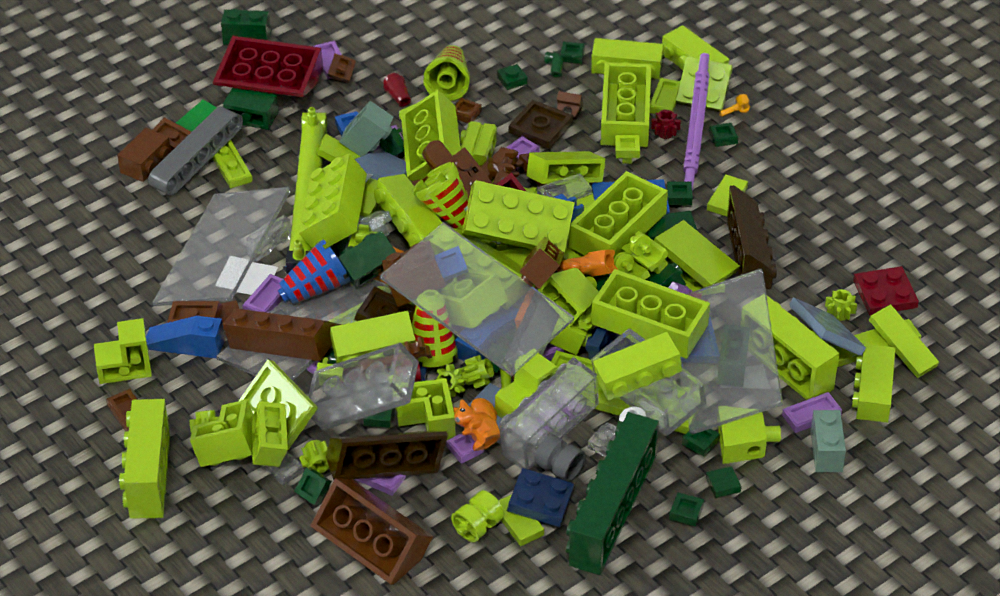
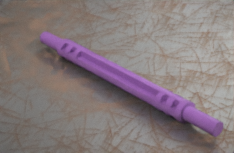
M707 53L700 55L699 69L695 74L683 168L685 172L684 182H692V192L694 177L698 172L710 76L708 73L710 56Z

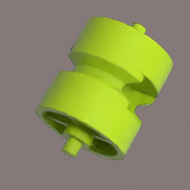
M480 490L470 499L469 504L461 506L452 514L451 520L459 535L469 542H476L486 533V528L495 526L504 518V510L497 498L485 490Z

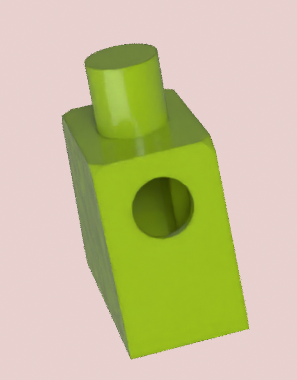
M577 268L552 274L542 287L537 290L539 295L568 327H571L592 305V301L599 293L596 289V280L590 276L585 277Z
M719 407L717 426L718 433H720L719 441L723 464L763 458L767 442L781 441L780 426H765L761 411Z

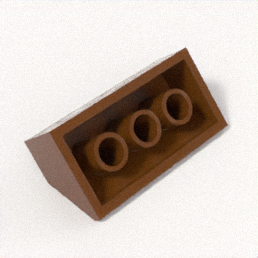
M236 308L223 323L231 349L321 361L332 346L330 327L342 325L325 320Z
M334 479L310 525L389 584H395L421 561L434 537L351 479Z

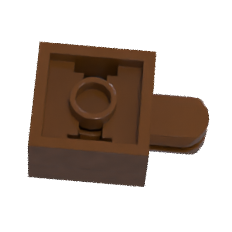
M434 140L423 149L422 156L432 170L447 162L455 164L468 196L475 180L493 184L465 147L452 156L441 141ZM426 176L423 179L424 183L428 179V176Z

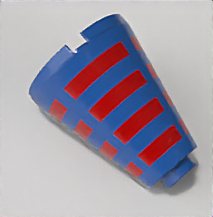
M324 239L319 241L280 281L279 285L281 288L277 291L285 303L290 301L292 304H296L351 282L349 277L344 279L343 275L347 272L330 247L326 249L323 247L326 244Z

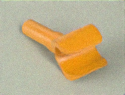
M746 94L737 96L736 104L719 111L720 116L722 117L738 110L742 113L748 112L750 109L748 96Z

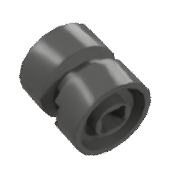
M549 434L537 448L534 462L545 470L553 471V474L560 479L571 482L583 468L586 454L571 444L567 445V442L558 436Z

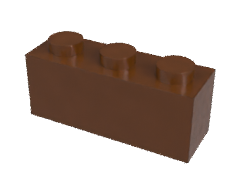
M544 237L525 258L519 271L522 274L521 279L530 287L535 285L540 289L560 266L564 252L548 238Z

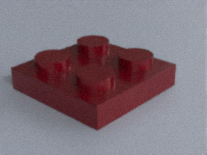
M902 266L854 274L853 282L869 316L890 304L896 311L918 308L919 300Z

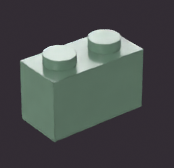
M369 101L346 126L339 142L359 156H364L369 151L374 152L380 143V139L385 140L392 130L390 124L393 116Z
M813 410L810 433L815 472H843L846 448L840 410Z

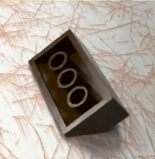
M733 185L729 188L727 226L734 259L740 266L737 273L741 291L771 289L772 279H776L777 270L776 264L771 263L773 258L772 247L767 246L769 240L768 230L763 229L765 224L764 213L759 211L757 201Z
M418 431L330 438L326 459L333 481L335 478L364 479L438 473L448 433L447 431Z

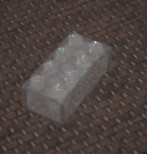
M629 328L591 358L593 372L594 360L645 341V339ZM682 368L681 372L671 377L658 380L646 387L638 388L619 397L630 407L642 408L646 413V417L659 420V429L667 435L671 434L707 404L704 383L684 368Z
M400 342L314 371L308 397L318 409L311 419L322 430H326L410 403L418 361Z
M574 357L567 363L561 364L549 380H544L530 397H526L521 401L515 411L505 415L501 420L499 430L502 454L519 468L529 470L535 464V453L546 436L554 434L562 439L599 405L597 374Z

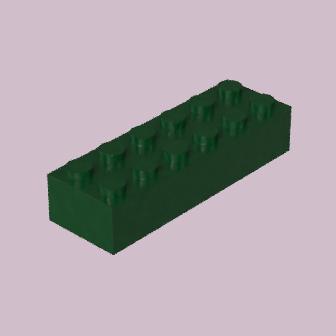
M627 412L624 421L618 422L615 431L616 437L614 441L610 440L608 442L606 457L604 460L600 459L597 465V476L595 480L590 479L586 490L587 496L585 500L581 499L579 501L576 511L577 516L575 520L571 519L568 524L566 535L570 536L566 546V553L569 554V566L601 576L657 457L659 420Z

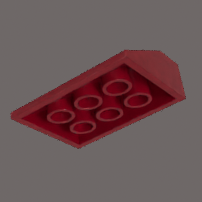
M232 36L214 77L213 85L304 97L318 83L322 73V49L320 47Z

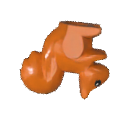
M612 249L587 253L583 257L563 260L556 270L561 272L577 268L583 275L599 276L611 274L614 269H617L613 258L615 251Z
M476 398L470 406L464 400H460V407L453 408L455 422L459 426L464 427L462 435H471L475 441L473 445L474 451L487 449L499 440L502 433L496 422L497 411L489 400Z

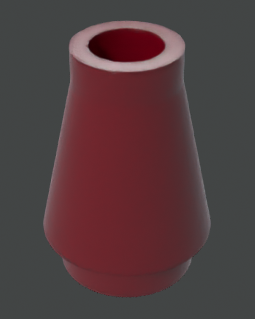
M398 73L387 75L383 80L384 90L400 107L409 105L411 98L404 77Z

